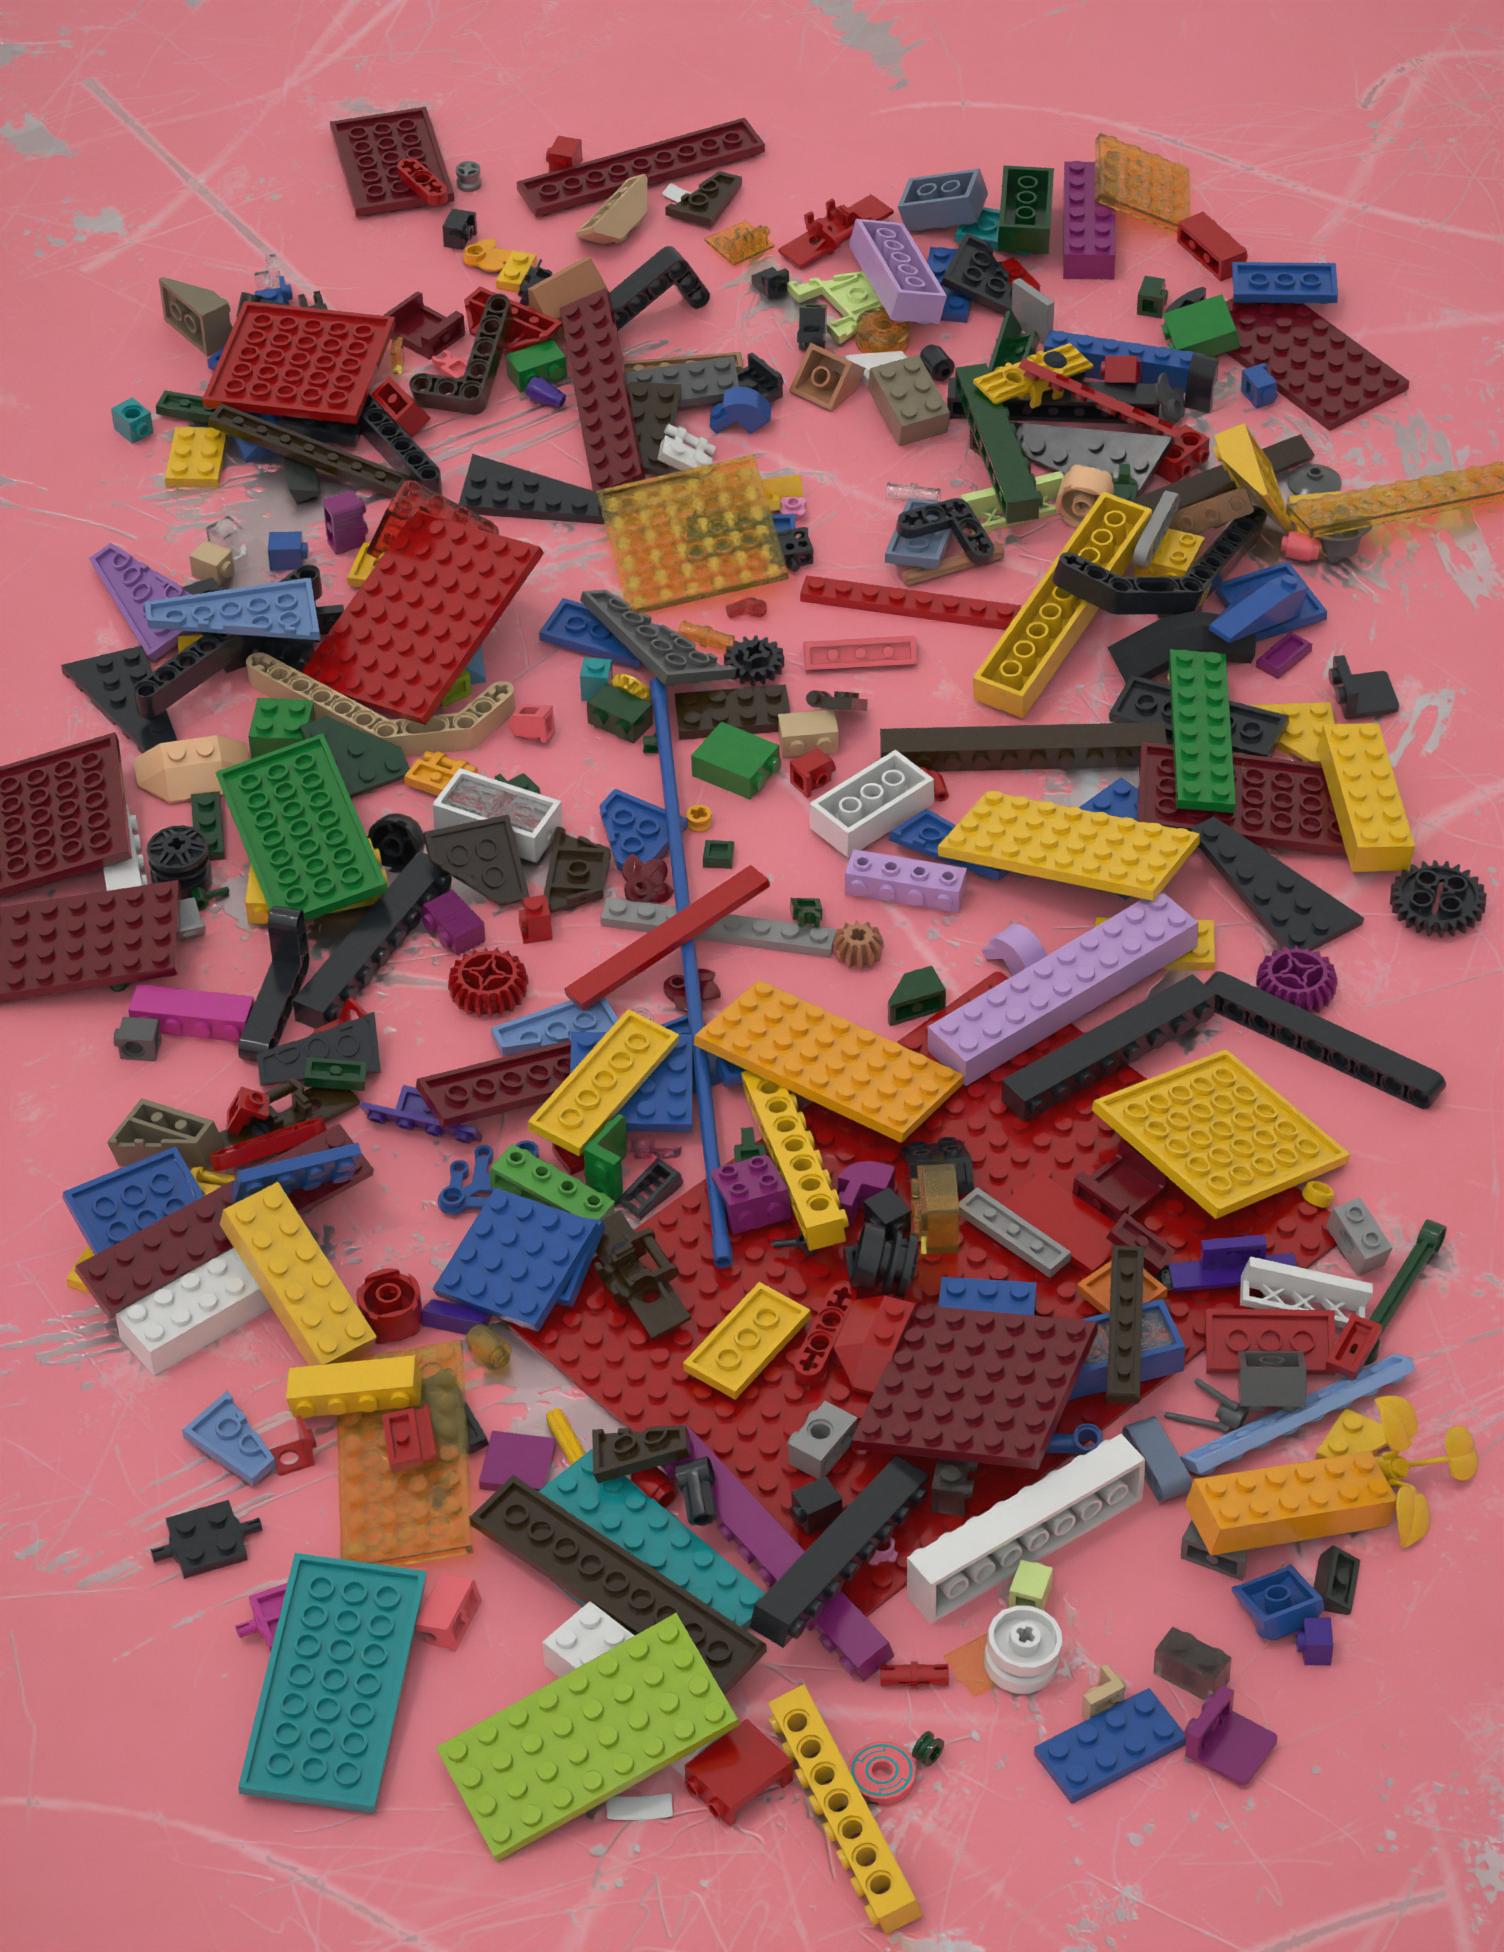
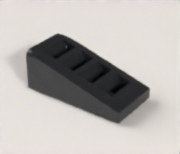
M657 1157L616 1201L620 1206L641 1220L676 1192L684 1182L678 1171ZM662 1177L665 1181L661 1183L657 1179ZM653 1184L657 1189L654 1191L648 1186ZM644 1191L650 1197L646 1199L640 1193ZM633 1198L642 1203L639 1208L630 1202Z

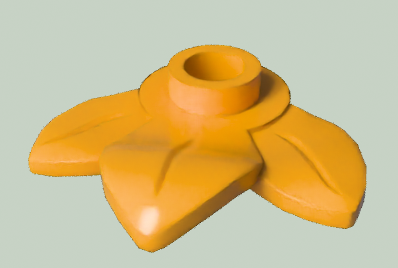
M495 238L483 239L476 244L466 247L463 253V261L472 267H480L485 271L497 272L503 269L512 251L496 248Z

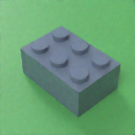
M980 168L909 178L898 204V210L908 232H921L932 228L944 229L954 225H971L978 222L988 196Z

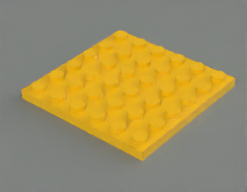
M1227 1049L1096 1099L1091 1109L1215 1219L1346 1165L1351 1155Z

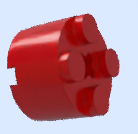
M388 1268L369 1274L365 1278V1283L357 1289L358 1308L375 1333V1343L377 1344L399 1341L409 1336H414L420 1331L422 1323L420 1286L412 1275L408 1273V1277L400 1274L398 1269Z

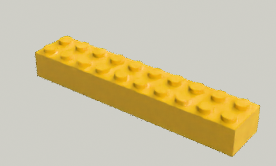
M1102 492L973 676L974 700L1024 719L1099 610V607L1057 587L1053 583L1052 578L1060 555L1066 552L1077 554L1122 576L1133 560L1135 547L1152 516V509Z

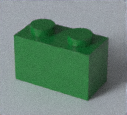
M553 339L505 355L507 376L520 393L526 391L533 377H543L549 383L567 377L566 356Z

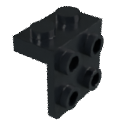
M1345 655L1333 657V668H1330L1328 671L1329 682L1334 687L1337 703L1340 704L1345 719L1399 711V702L1387 672L1375 671L1351 674Z

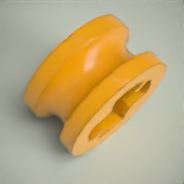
M701 804L689 807L686 811L688 829L698 833L707 831L712 825L711 809Z

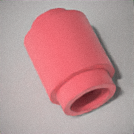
M1289 531L1288 536L1283 535L1280 552H1285L1284 558L1306 562L1318 560L1321 539L1315 538V535Z

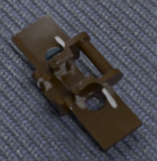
M294 1077L286 1079L284 1084L264 1093L269 1095V1104L291 1094L292 1106L289 1109L278 1114L270 1105L269 1116L266 1120L252 1116L250 1123L244 1125L238 1135L228 1133L226 1129L219 1132L225 1144L224 1147L309 1119L323 1117L326 1122L359 1105L360 1100L351 1090L311 1087L304 1091V1086ZM312 1105H317L320 1109L312 1111Z
M621 1211L603 1219L602 1222L605 1225V1229L595 1251L602 1264L596 1262L594 1270L619 1307L629 1306L652 1340L691 1320L690 1314L669 1284L671 1280L678 1276L679 1269L675 1264L670 1263L655 1241L656 1235L653 1230L647 1228L635 1233ZM646 1250L659 1268L653 1272H650L647 1268L644 1269L638 1258L647 1254ZM650 1292H656L660 1295L658 1300L653 1303L643 1301L644 1296Z

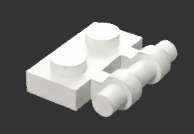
M668 424L664 433L672 438L665 436L661 441L658 460L705 482L710 475L713 460L710 456L713 455L716 446L708 443L706 438L701 436L697 438L687 433V430L681 426L675 427Z

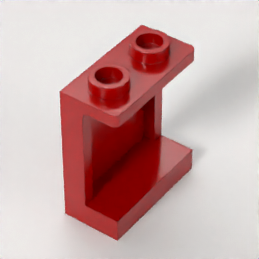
M745 1719L740 1723V1726L729 1731L684 1765V1784L687 1791L694 1798L699 1797L707 1804L710 1813L716 1819H722L730 1827L736 1823V1812L776 1782L784 1788L793 1781V1761L748 1719Z

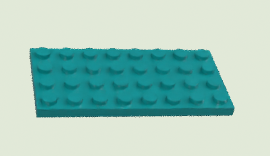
M593 1448L538 1491L744 1630L750 1627L754 1606L765 1595V1592L653 1498H649L628 1477L622 1476L617 1479L597 1483L593 1475ZM560 1587L580 1606L584 1607L586 1605V1603H584L583 1601H581L580 1599H578L577 1597H575L574 1595Z
M301 1553L294 1554L240 1777L239 1794L375 1813L416 1630V1622L427 1580V1571Z

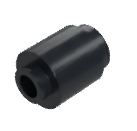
M927 345L920 352V358L934 380L943 381L953 374L955 364L940 346Z

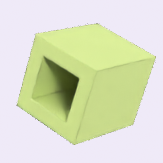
M1020 1560L1009 1590V1608L1013 1606H1032L1044 1610L1052 1590L1053 1568L1038 1562Z

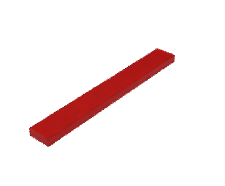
M749 865L564 988L566 996L580 1009L585 1011L769 888V879L752 865Z

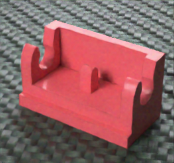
M444 1573L440 1574L416 1622L417 1631L434 1635H426L424 1642L438 1647L449 1648L450 1651H456L482 1601L474 1579Z

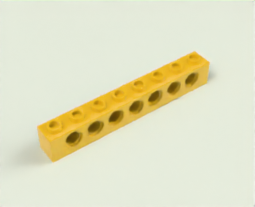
M750 1071L741 1072L744 1095L771 1160L789 1189L790 1205L809 1251L845 1242L844 1228L849 1227L846 1212L844 1209L839 1210L840 1201L836 1189L830 1190L832 1184L828 1170L821 1169L823 1168L821 1154L819 1150H813L815 1148L814 1139L810 1130L805 1131L807 1129L803 1112H797L798 1103L794 1092L789 1093L788 1091L790 1090Z
M805 1684L768 1702L774 1714L768 1717L777 1736L782 1733L784 1734L787 1741L781 1745L786 1755L792 1761L797 1760L800 1768L794 1771L803 1789L811 1787L814 1794L808 1798L817 1816L824 1813L827 1822L823 1823L822 1826L830 1842L833 1843L838 1840L841 1849L837 1850L836 1853L845 1870L852 1868L855 1876L850 1878V1881L858 1897L861 1898L866 1895L870 1904L864 1906V1909L873 1926L880 1923L884 1933L887 1935L922 1917L923 1913ZM806 1726L803 1730L795 1732L798 1728ZM819 1753L817 1756L809 1758L812 1754ZM833 1779L829 1784L822 1785L825 1781ZM847 1806L844 1810L836 1812L838 1808ZM861 1833L857 1838L850 1839L852 1835ZM875 1860L872 1865L864 1867L868 1861ZM889 1888L887 1892L878 1894L880 1890Z

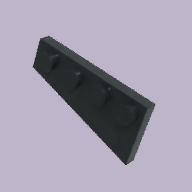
M375 1012L366 1014L364 1017L353 1021L341 1023L331 1029L316 1032L298 1041H292L257 1054L260 1086L285 1083L286 1079L294 1077L299 1082L304 1081L306 1057L367 1062L366 1074L381 1073Z

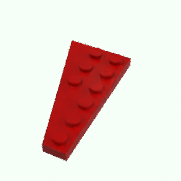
M1022 358L1018 367L1025 370L1023 375L1037 382L1040 377L1048 380V387L1059 392L1066 388L1073 392L1071 397L1086 403L1087 399L1097 402L1096 408L1113 416L1118 411L1120 412V419L1138 427L1140 422L1144 423L1143 429L1156 435L1163 436L1165 432L1178 438L1182 428L1025 358Z

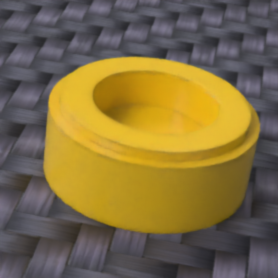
M1309 1181L1303 1189L1302 1196L1315 1206L1327 1208L1331 1206L1335 1193L1331 1187L1322 1182Z

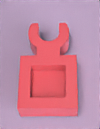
M448 350L442 351L443 359L432 356L433 367L441 371V376L463 379L468 364L466 359L461 356L454 359Z

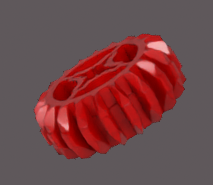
M485 947L482 952L474 949L472 955L463 954L462 960H455L454 967L450 968L448 990H450V997L456 1003L458 1009H465L467 1015L475 1012L478 1018L483 1014H488L491 1019L493 1014L498 1013L503 1016L504 1010L513 1012L515 1005H521L523 998L526 997L529 982L524 963H520L518 956H511L509 950L501 953L498 947L494 951H488Z

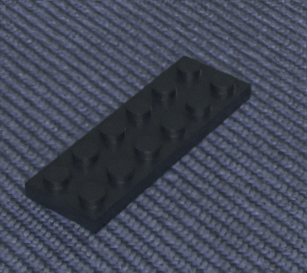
M1131 675L1109 713L1110 722H1165L1166 736L1173 738L1170 685ZM1229 700L1232 753L1271 757L1289 724V716Z

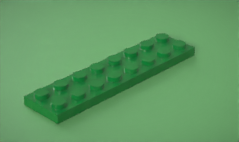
M1170 649L1168 661L1176 808L1234 813L1236 801L1226 654Z

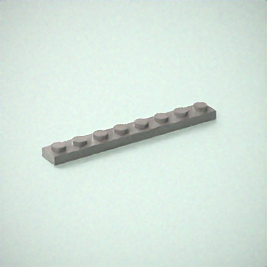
M607 897L600 922L601 926L649 933L677 913L674 906ZM728 914L695 936L694 939L831 958L836 929L826 927L815 928V926L805 924L804 927H799L797 923Z

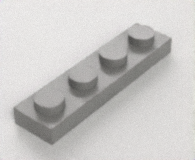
M978 1187L956 1204L957 1214L1049 1278L1071 1261V1252Z

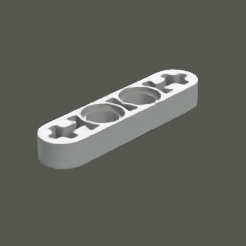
M1167 490L1163 493L1135 547L1132 560L1133 565L1148 568L1176 515L1180 502L1179 493Z

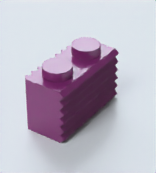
M349 490L348 492H343V494L339 493L338 496L334 495L328 499H323L327 542L335 554L362 546L363 542H366L365 536L368 534V527L363 518V514L366 513V506L362 498H357L355 493Z
M450 890L423 904L422 923L427 931H434L437 934L443 948H450L459 956L465 950L469 951L470 948H474L475 945L484 943L486 940L483 920L471 910L464 900H461V897L454 890Z

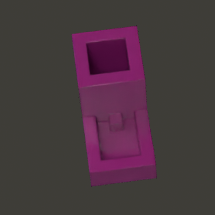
M863 1161L846 1167L839 1174V1210H845L849 1226H852L861 1204H864L866 1199L887 1188L894 1191V1166Z

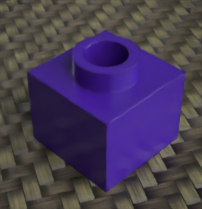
M1304 1618L1302 1631L1296 1632L1297 1652H1303L1304 1665H1331L1333 1653L1331 1618Z

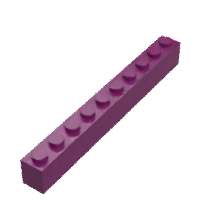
M686 1424L685 1426L690 1434L691 1457L660 1465V1468L669 1478H672L673 1476L676 1477V1464L706 1456L709 1457L716 1480L713 1492L718 1518L715 1519L719 1524L717 1527L718 1531L728 1543L732 1540L735 1541L739 1546L737 1548L738 1553L747 1564L754 1562L758 1566L757 1573L768 1586L775 1584L805 1551ZM841 1590L833 1601L827 1600L817 1619H810L806 1624V1628L809 1631L814 1628L820 1634L818 1639L829 1653L834 1650L841 1657L838 1661L850 1676L856 1673L863 1682L880 1669V1664L885 1665L895 1657L887 1639Z

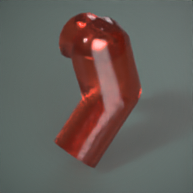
M749 597L726 605L725 609L730 619L742 614L758 618L766 614L767 604L764 600Z

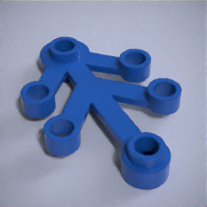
M525 1140L516 1144L517 1147L526 1149L533 1156L539 1158V1148L535 1142ZM481 1145L475 1149L476 1163L472 1183L462 1188L463 1180L469 1176L468 1164L463 1160H456L451 1163L450 1185L441 1191L437 1200L438 1207L442 1212L455 1215L463 1212L466 1208H483L488 1198L473 1196L478 1193H492L494 1188L490 1187V1172L487 1173L488 1165L493 1162V1150L490 1146Z

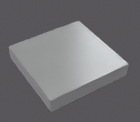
M1018 278L1012 281V311L1022 330L1026 333L1036 331L1040 338L1039 342L1044 345L1049 331L1053 330L1054 301Z

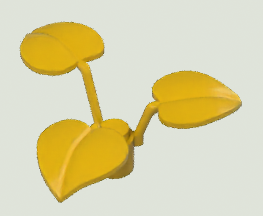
M1382 1396L1374 1399L1380 1411L1385 1439L1392 1451L1384 1452L1382 1456L1375 1457L1390 1486L1400 1488L1396 1497L1398 1530L1401 1548H1407L1423 1538L1430 1527V1509L1423 1494H1416L1415 1486L1401 1482L1408 1475L1409 1468L1449 1461L1451 1476L1458 1481H1465L1472 1478L1477 1471L1478 1453L1474 1447L1475 1442L1469 1430L1464 1426L1457 1425L1448 1429L1445 1436V1449L1448 1455L1407 1461L1404 1457L1397 1454L1406 1451L1412 1446L1411 1438L1418 1431L1416 1412L1411 1403L1402 1397Z

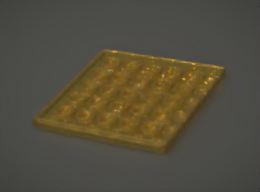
M754 454L597 490L624 601L630 604L629 610L638 614L789 579Z

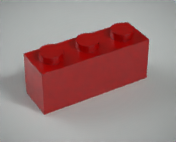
M1200 212L1178 221L1177 242L1219 281L1232 277V262H1247L1248 254L1245 247L1233 239L1228 232L1223 230L1206 213Z

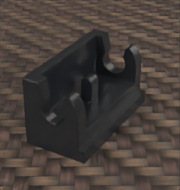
M265 637L254 646L253 653L268 654L301 672L315 653L314 640Z

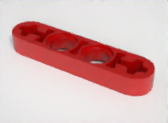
M323 1117L309 1119L221 1148L210 1153L209 1159L213 1171H222L298 1146L326 1131L327 1127Z
M836 1284L829 1290L795 1359V1379L803 1385H814L820 1382L834 1355L833 1346L854 1300H857L856 1289L849 1284ZM843 1297H846L842 1301L841 1309L838 1308V1300H841ZM828 1318H835L840 1321L838 1325L833 1327L827 1326L823 1322ZM823 1341L829 1346L826 1349L817 1350L812 1347V1344ZM811 1359L814 1360V1368H810L809 1371H804L809 1368L811 1364Z

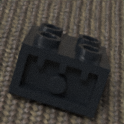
M943 1137L938 1139L937 1143L926 1144L924 1141H914L908 1143V1147L900 1148L901 1156L908 1166L911 1197L913 1200L968 1193L974 1190L971 1155L961 1140H956L955 1137Z

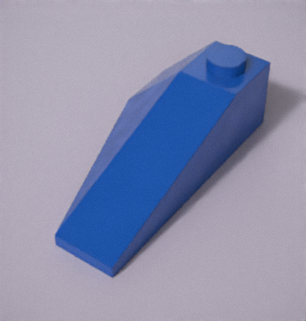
M1286 574L1244 590L1210 624L1208 630L1231 643L1300 616L1308 587L1299 582L1296 577Z

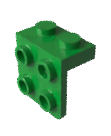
M618 1114L612 1121H608L594 1140L591 1139L587 1142L583 1150L586 1185L597 1192L608 1195L610 1199L615 1201V1206L618 1205L616 1200L623 1194L622 1160L627 1155L626 1117Z

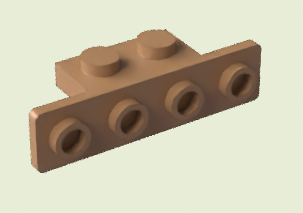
M1243 486L1177 510L1169 528L1199 535L1203 530L1212 527L1214 529L1222 527L1228 521L1253 513L1254 506L1246 487Z

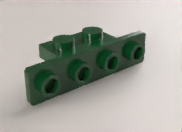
M1012 310L1006 311L988 366L990 373L997 367H1005L1006 363L1010 362L1013 365L1021 362L1022 358L1026 359L1028 356L1036 353L1040 341L1037 332L1033 331L1020 335L1022 328Z

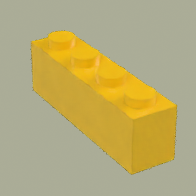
M415 1355L289 1368L286 1400L293 1418L300 1415L302 1418H310L312 1416L341 1415L344 1413L373 1412L375 1410L404 1409L420 1406L422 1374Z

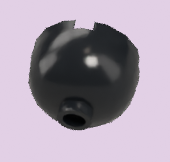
M400 813L388 814L377 820L369 829L367 836L371 840L373 849H379L382 865L390 867L391 869L388 871L392 873L402 872L419 851L424 852L425 848L424 833L419 823L412 817Z

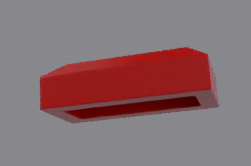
M1351 1314L1326 1360V1369L1356 1380L1382 1332V1324Z

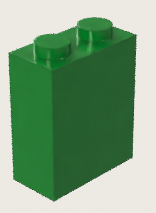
M1223 294L1163 313L1165 324L1161 325L1165 340H1171V343L1168 344L1169 349L1191 351L1213 357L1240 348L1237 331Z
M720 722L691 755L692 776L751 800L757 791H761L770 776L776 774L780 769L779 745Z

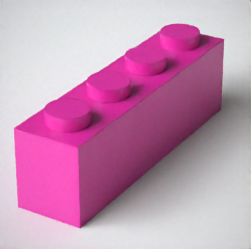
M137 984L128 1012L129 1017L158 1019L161 1034L239 1042L254 1006V997Z

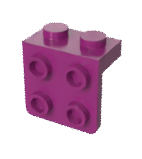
M755 1156L751 1159L727 1164L711 1171V1178L726 1203L728 1226L733 1235L792 1218L789 1189L769 1156Z
M1221 1685L1215 1695L1210 1694L1206 1698L1197 1719L1192 1718L1187 1724L1184 1731V1736L1187 1737L1185 1756L1236 1784L1245 1786L1250 1782L1276 1746L1277 1735L1232 1711L1234 1690Z

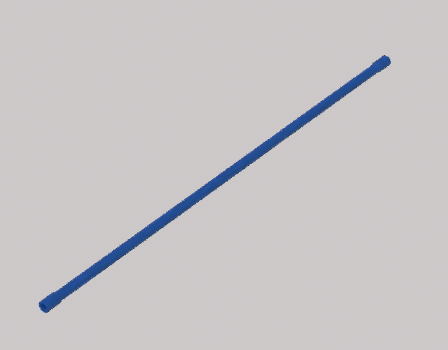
M656 677L650 681V693L654 707L676 913H679L690 905L667 705V685L661 683ZM692 938L680 946L689 1029L690 1034H692V1056L713 1235V1259L716 1267L727 1268L732 1265L733 1258L731 1241L728 1237L725 1202L711 1178V1171L720 1168L708 1054L706 1050L694 1045L695 1034L704 1027L695 941Z

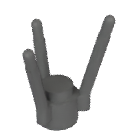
M1196 1378L1194 1383L1221 1402L1215 1417L1220 1419V1422L1170 1412L1164 1414V1417L1167 1419L1213 1428L1227 1434L1230 1428L1236 1430L1242 1427L1249 1410L1245 1406H1240L1239 1403L1230 1400L1199 1378Z

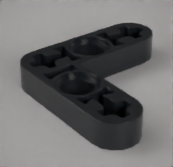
M953 498L905 511L898 516L896 531L903 538H916L951 528L972 563L981 566L990 563L994 552L993 543L970 505L963 499ZM935 515L940 521L932 522L926 516ZM970 528L974 530L976 534L967 535L962 531V529Z

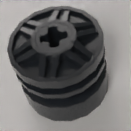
M181 825L161 829L151 837L147 844V856L151 868L152 884L178 880L181 886V900L192 898L191 893L194 888L201 887L205 892L210 889L213 875L209 861L208 841L202 832L196 828Z
M864 1222L854 1258L850 1286L871 1291L876 1279L880 1278L883 1279V1294L888 1295L892 1282H896V1296L904 1297L907 1288L913 1281L919 1255L917 1246L918 1234L909 1232L904 1246L901 1245L902 1230H896L892 1241L887 1242L885 1241L886 1227Z

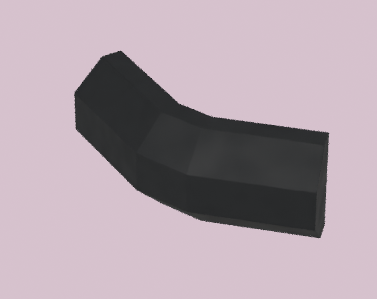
M1192 611L1161 618L1107 648L1127 683L1131 675L1150 680L1168 670L1170 649L1226 654V661L1251 664L1255 656L1256 633L1228 643L1208 630L1210 624L1220 614Z

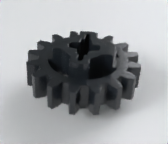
M754 635L753 640H748L745 636L743 637V642L740 643L735 640L733 641V647L726 648L724 666L731 665L737 669L735 678L732 680L740 678V684L742 685L746 681H749L751 686H754L757 681L765 685L766 679L774 681L775 674H782V668L784 667L783 649L778 648L776 641L768 643V637L758 640V636Z

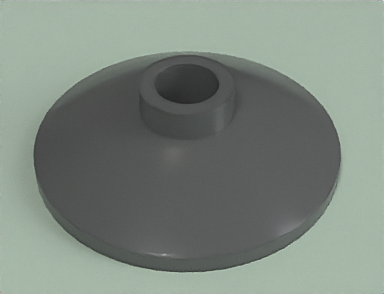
M1302 465L1295 468L1288 476V487L1294 495L1335 492L1341 489L1342 481L1339 474L1325 465Z

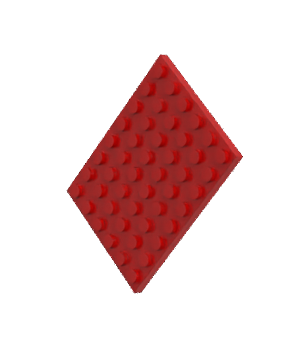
M414 511L301 673L365 707L426 725L544 554L540 546Z

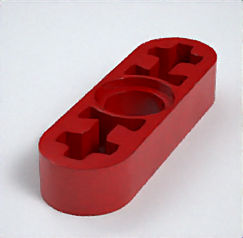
M405 158L398 162L399 179L427 204L440 206L447 202L446 185L418 160Z

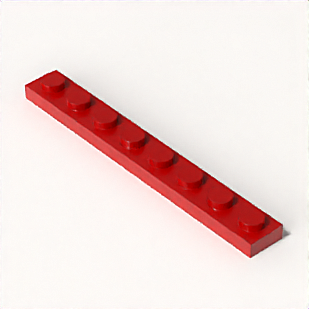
M806 575L800 593L801 602L1006 630L1021 609V605L808 575Z

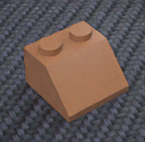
M810 343L789 391L834 411L856 391L866 368Z

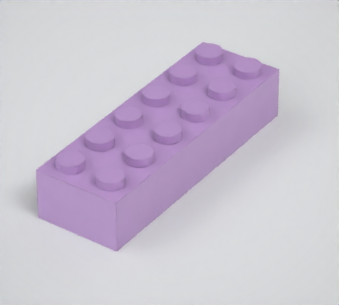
M856 219L849 247L890 319L899 323L913 321L923 325L930 323L939 324L947 295L904 223Z

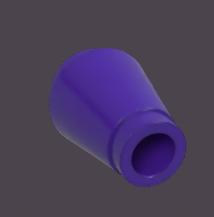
M533 377L526 388L525 394L530 397V401L559 409L565 403L566 394L562 393L543 377Z

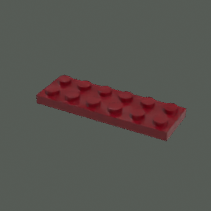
M571 1040L418 1078L416 1089L442 1128L543 1103L570 1075Z

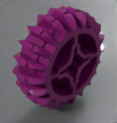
M1297 945L1294 949L1289 950L1284 946L1281 952L1273 950L1271 956H1265L1263 963H1260L1258 967L1256 985L1257 988L1311 1013L1312 1010L1320 1012L1323 1006H1329L1331 999L1336 994L1338 978L1336 977L1334 965L1330 964L1328 957H1321L1320 951L1312 953L1309 947L1301 950L1298 949Z

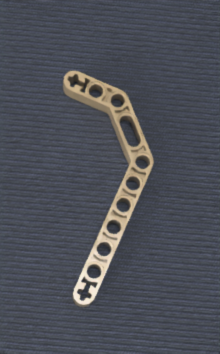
M257 652L251 654L246 659L248 682L253 689L274 699L313 700L315 720L325 716L401 747L404 756L424 755L427 750L434 753L437 751L443 753L473 749L507 721L516 709L513 685L506 681H498L490 685L459 713L432 715L426 725L404 718L389 720L268 654Z

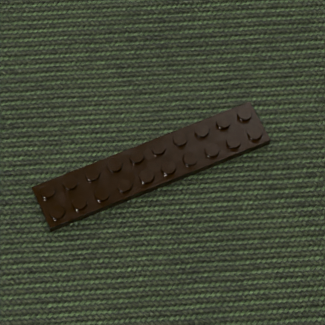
M514 1475L469 1517L472 1527L587 1604L591 1601L634 1636L677 1613L724 1696L767 1652L764 1642Z

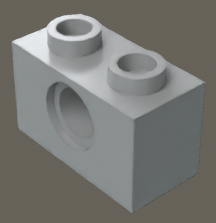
M1359 1197L1333 1208L1326 1227L1356 1275L1359 1277L1384 1266L1392 1246L1362 1199Z
M824 1401L817 1410L810 1412L799 1432L795 1431L790 1436L787 1442L789 1464L816 1479L826 1476L852 1445L851 1440L858 1427L857 1417Z

